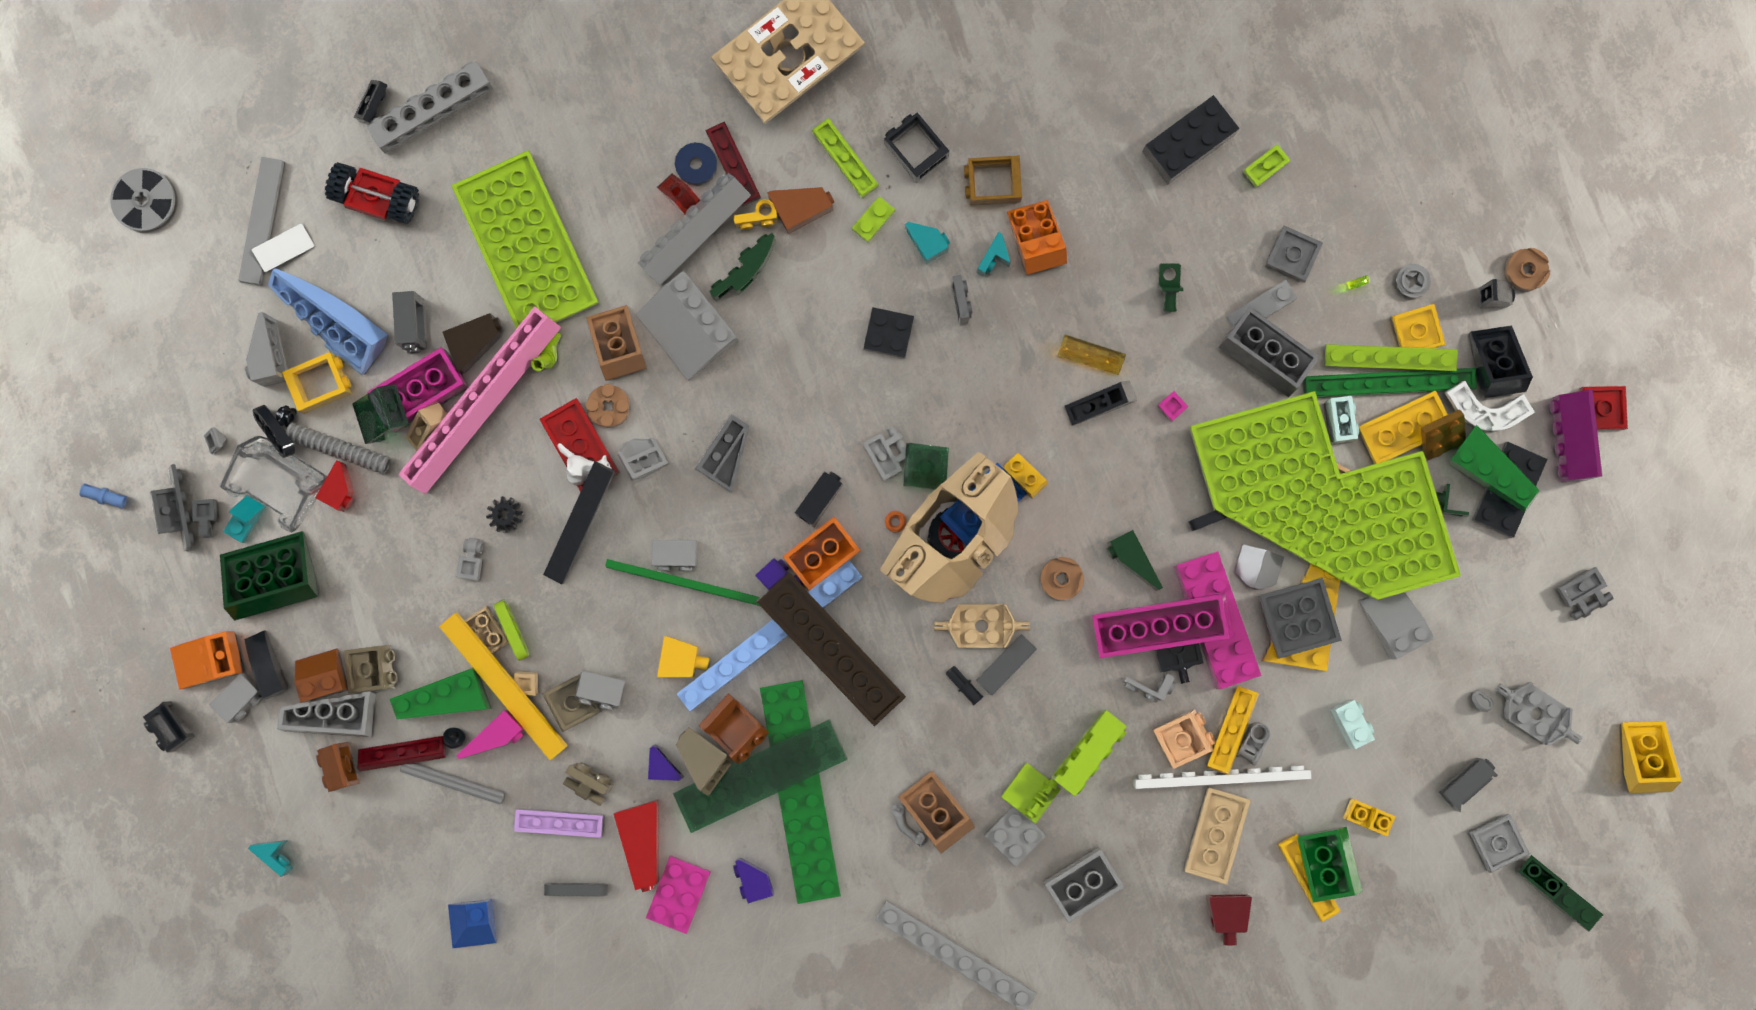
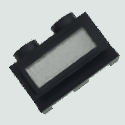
M171 701L162 702L158 707L143 716L146 721L144 723L145 728L148 732L155 734L158 739L156 740L157 746L162 751L166 750L167 753L176 751L195 737L193 733L187 734L182 728L181 724L184 721L180 716H174L170 710V707L173 706Z

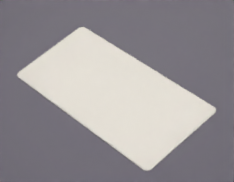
M299 224L253 248L252 252L264 272H267L313 248L315 245L304 226Z

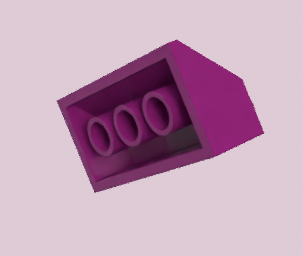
M1593 390L1552 397L1550 402V410L1554 414L1552 430L1557 440L1555 454L1559 458L1557 473L1559 478H1561V483L1586 481L1602 477Z

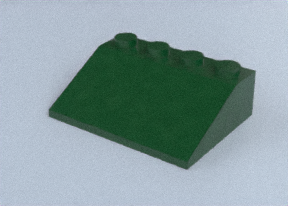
M303 531L220 554L223 607L234 621L318 597L316 577Z

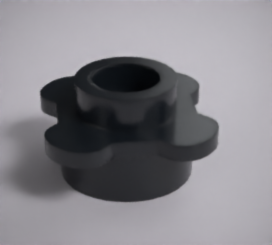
M287 405L280 407L276 413V420L281 426L285 425L286 428L290 423H294L296 419V409H290Z

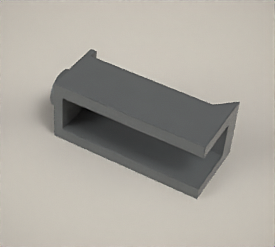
M1476 758L1438 793L1454 811L1461 812V804L1464 805L1493 779L1492 776H1498L1494 772L1495 767L1488 759Z

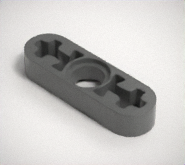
M605 883L544 884L545 896H607L608 884Z

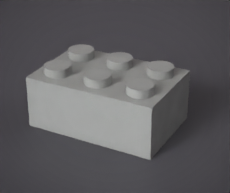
M1099 847L1043 881L1068 923L1124 888Z

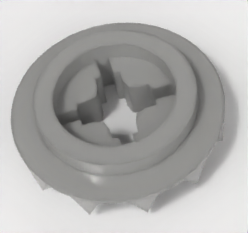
M1418 264L1404 266L1398 272L1395 280L1397 282V289L1403 293V296L1411 298L1421 297L1429 290L1431 285L1430 274L1423 266ZM1417 275L1416 283H1418V286L1414 284L1409 288L1410 281L1408 278Z

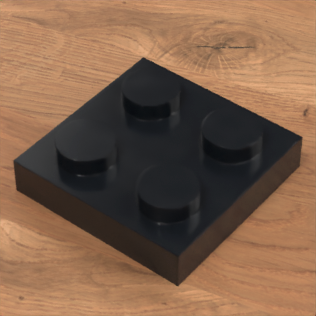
M872 307L863 350L905 358L914 316Z

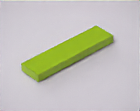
M829 118L811 130L861 198L879 187V184Z

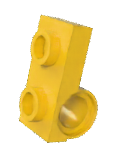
M767 199L760 200L757 203L756 212L734 215L735 226L740 228V230L753 229V226L757 225L771 227L774 226V223H778L774 204ZM769 207L771 208V213L764 216L760 214L761 209Z
M1019 453L1002 467L1032 499L1048 484V481Z

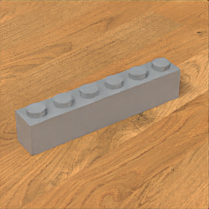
M729 172L726 175H722L717 180L716 185L701 196V200L696 205L688 208L686 215L681 220H677L672 224L671 230L666 235L657 239L655 246L650 251L648 250L641 255L638 264L661 285L751 194Z

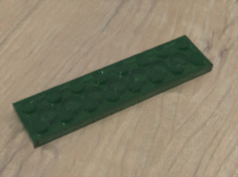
M829 719L747 758L740 764L736 763L730 766L709 796L697 789L695 783L673 793L690 833H693L848 760V757Z

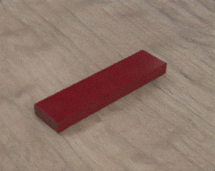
M725 121L705 130L725 173L729 172L751 194L741 206L743 207L760 199L761 196Z
M443 736L358 749L357 768L361 772L446 758V745L443 741Z

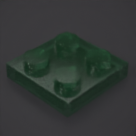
M906 443L903 486L931 490L937 489L947 480L949 448Z

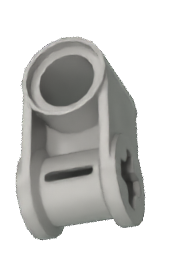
M1259 722L1250 724L1242 739L1236 757L1241 756L1255 766L1270 737L1269 728ZM1257 727H1262L1264 731L1263 736L1260 738L1254 737V730Z

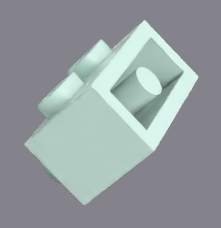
M1352 396L1330 398L1325 401L1331 444L1352 442L1358 439L1359 426L1355 420L1356 405Z
M1347 700L1329 709L1349 748L1357 749L1375 740L1372 735L1375 733L1369 722L1365 721L1362 715L1364 710L1359 702Z

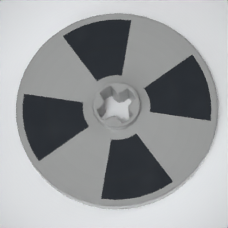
M148 168L134 169L122 175L115 183L110 198L111 209L116 219L125 227L134 231H151L162 226L170 218L175 206V192L169 180L161 173ZM144 196L147 198V201H143L142 205V203L139 202V199H142Z

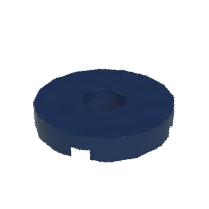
M694 142L686 144L675 157L674 165L676 172L681 180L689 185H702L710 181L716 173V156L711 148L703 143ZM692 160H701V167L699 169L691 168L690 163Z

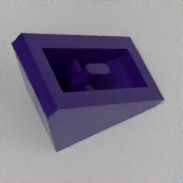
M656 744L650 748L648 779L680 781L684 777Z

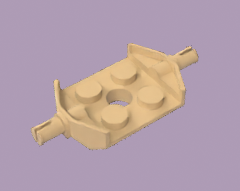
M958 604L949 621H934V625L943 626L934 627V631L947 630V632H950L958 648H1006L1015 631H1030V627L1021 626L1030 625V621H1015L1006 604ZM978 620H984L988 624L985 632L981 633L976 630L975 624Z

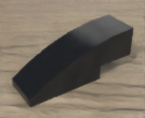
M266 630L244 639L251 669L262 699H268L288 690L280 672L282 668Z

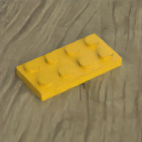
M1433 391L1360 425L1359 434L1373 463L1378 464L1422 445L1421 427L1448 414L1437 392Z

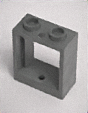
M415 291L392 292L395 344L401 347L402 350L407 351V353H420V350L427 349L424 299Z

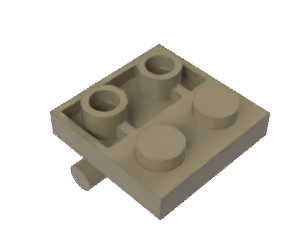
M583 762L569 765L565 773L581 783L579 784L566 777L563 785L575 791V794L584 800L589 799L601 806L605 798L594 793L593 789L602 795L609 793L614 785L610 783L611 779L602 773L598 775L591 772L592 767Z

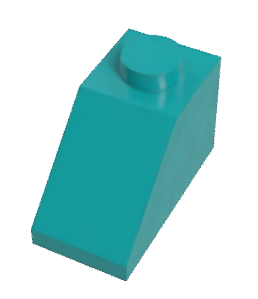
M912 222L905 223L906 232L926 264L948 252L950 241L944 232L941 234L937 228Z

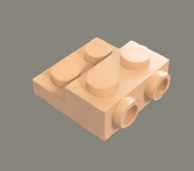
M1195 709L1153 730L1173 769L1212 752L1214 744H1216L1213 734L1211 732L1207 733L1203 726L1206 722L1202 713H1197Z

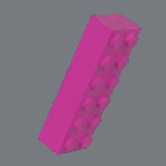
M1217 551L1173 566L1184 599L1226 593L1233 637L1200 643L1215 688L1223 689L1262 676L1219 552Z
M1226 593L1101 612L1092 615L1100 658L1233 637Z

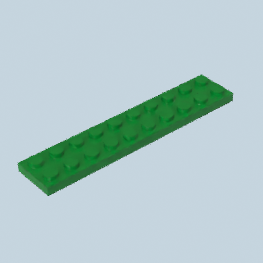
M803 680L762 687L760 692L766 727L769 731L768 738L797 904L839 897L841 893Z

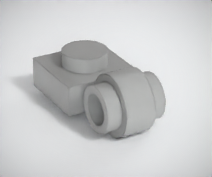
M469 538L464 540L463 552L467 553V557L459 556L456 577L479 580L483 559L475 558V556L482 554L484 545L479 539Z

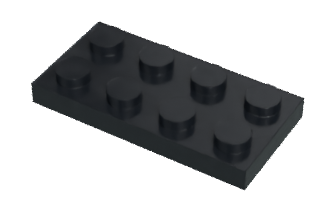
M1505 442L1502 452L1536 486L1548 459L1510 442ZM1485 488L1472 521L1510 538H1514L1524 512Z

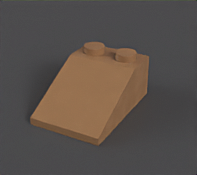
M627 305L586 317L605 381L647 369Z
M933 771L898 797L940 854L975 828L971 819Z

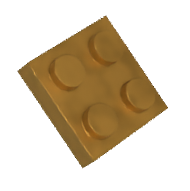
M1460 409L1421 427L1422 447L1427 460L1439 457L1449 450L1460 447L1466 440L1465 417Z

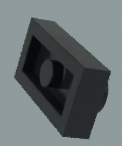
M371 80L353 118L360 122L370 123L377 114L376 109L380 101L384 99L386 95L385 90L388 85L382 81Z

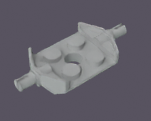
M1527 682L1514 690L1508 689L1501 683L1497 686L1499 688H1496L1495 691L1506 699L1505 719L1545 745L1550 746L1566 737L1576 744L1581 742L1582 736L1571 729L1572 708H1568L1535 687L1532 682ZM1535 707L1541 711V717L1537 720L1531 716V711Z

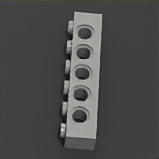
M477 61L465 64L459 72L447 75L443 79L444 81L437 85H430L424 93L419 96L414 95L410 97L404 105L396 106L384 117L372 120L367 129L378 147L384 153H387L492 90V85ZM469 80V86L462 88L461 84L464 81ZM452 91L449 98H443L445 92ZM434 102L431 109H425L427 103ZM410 113H415L414 119L408 121L407 116ZM392 124H397V128L390 132L389 127Z

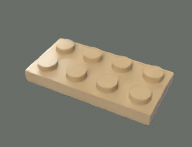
M1207 787L1184 872L1227 885L1249 809L1250 799Z

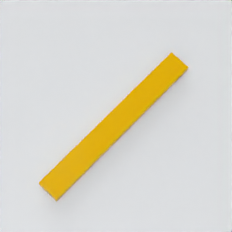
M458 612L454 613L439 626L549 760L553 759L568 746Z

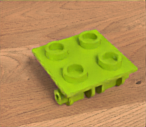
M1026 762L1001 798L1036 824L1061 789L1054 780H1049Z

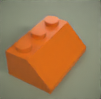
M833 517L786 553L783 558L810 591L861 550L837 519Z

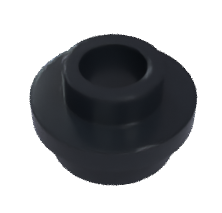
M448 728L443 734V741L447 747L455 749L464 743L465 734L459 728Z

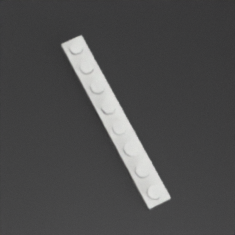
M1304 765L1291 766V770H1282L1280 766L1269 767V771H1261L1260 768H1247V772L1239 773V769H1231L1229 775L1217 774L1216 770L1204 771V775H1195V771L1182 772V776H1173V773H1160V777L1152 778L1151 774H1139L1138 779H1133V787L1135 789L1302 780L1311 779V770L1304 769Z

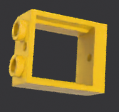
M328 352L282 372L298 412L308 413L351 394L349 388L352 385L347 375L344 376L341 368L344 366L339 356ZM328 362L338 389L308 401L298 374Z

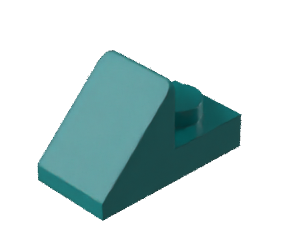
M1000 232L996 235L977 268V273L983 277L986 272H992L996 265V262L993 261L994 259L1008 267L1010 266V258L1003 235Z
M246 495L229 511L233 516L223 533L244 543L266 506Z
M288 840L257 843L250 845L248 848L280 877L288 875L293 869L289 865L290 861L285 856L277 854Z

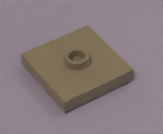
M580 674L542 693L562 732L602 712L598 704L592 703L591 706L579 704V700L574 699Z

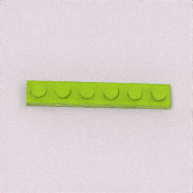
M1325 344L1324 366L1457 371L1458 349Z

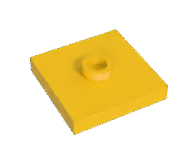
M1435 304L1391 316L1399 347L1437 348L1446 345Z

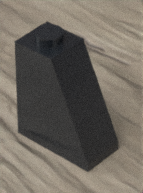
M824 471L795 511L796 516L815 528L843 486L840 482L841 477L832 471L829 474Z

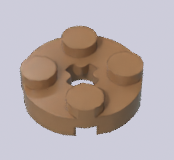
M1520 249L1507 260L1504 275L1516 289L1530 292L1547 282L1550 276L1549 260L1538 249ZM1531 265L1530 270L1532 274H1525L1523 266Z
M605 384L591 392L586 402V408L590 419L595 424L607 428L617 427L627 419L630 402L622 389ZM606 401L608 403L613 402V410L611 412L603 410Z
M1067 557L1055 558L1049 561L1041 571V587L1049 597L1055 600H1067L1080 592L1084 583V575L1074 560ZM1065 573V578H1068V581L1063 582L1062 585L1058 584L1059 581L1056 579V576Z

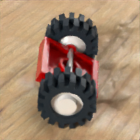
M339 162L335 163L334 167H331V173H328L329 178L326 180L327 186H325V196L327 199L344 204L347 209L385 221L387 217L404 224H408L412 220V216L415 214L414 211L417 209L416 204L419 201L417 199L419 197V189L417 187L367 169L359 168L357 172L355 167Z

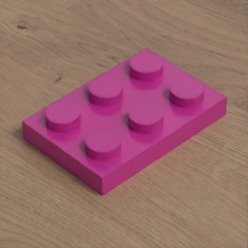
M670 855L646 919L687 934L711 871Z

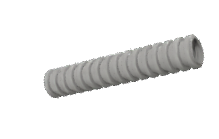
M293 422L286 428L285 432L293 443H298V445L302 446L304 444V447H310L312 450L316 449L318 452L323 451V454L326 455L329 453V456H335L337 459L341 458L343 461L348 460L349 463L354 462V465L357 466L360 464L361 467H367L368 470L373 469L374 472L379 471L382 475L389 468V456L377 455L375 451L371 453L369 449L359 448L358 445L352 446V443L349 442L346 444L344 440L340 441V439H334L332 436L327 437V434L324 433L321 435V432H315L313 429L309 430L307 427L302 428L301 425L296 426V423Z

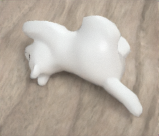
M559 443L557 445L558 449L568 457L566 469L568 481L574 485H582L587 479L594 462L575 455ZM604 455L601 460L597 461L611 468L609 462L606 459V455Z

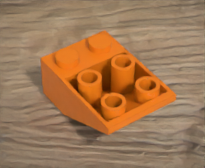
M1048 200L1007 211L1026 275L1067 264L1066 245Z
M224 631L170 648L179 690L244 673L234 631Z

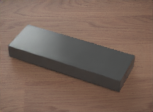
M1021 634L976 681L992 696L1037 648Z

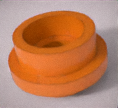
M892 511L886 516L885 525L891 532H900L906 526V517L899 511ZM893 518L900 520L898 526L892 525L891 521Z

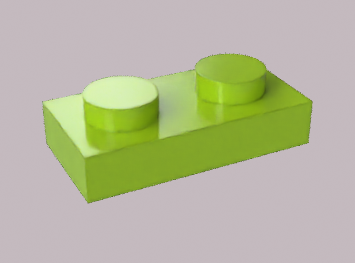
M1277 144L1248 166L1243 173L1257 188L1291 160Z
M879 196L854 224L852 230L869 243L893 215L895 209Z

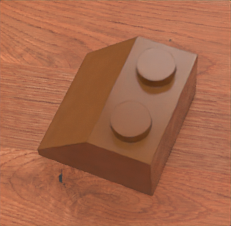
M338 648L295 661L294 682L300 703L314 701L348 690L347 679Z
M349 742L336 743L317 750V763L320 768L322 767L324 774L322 782L324 787L328 789V792L360 784Z

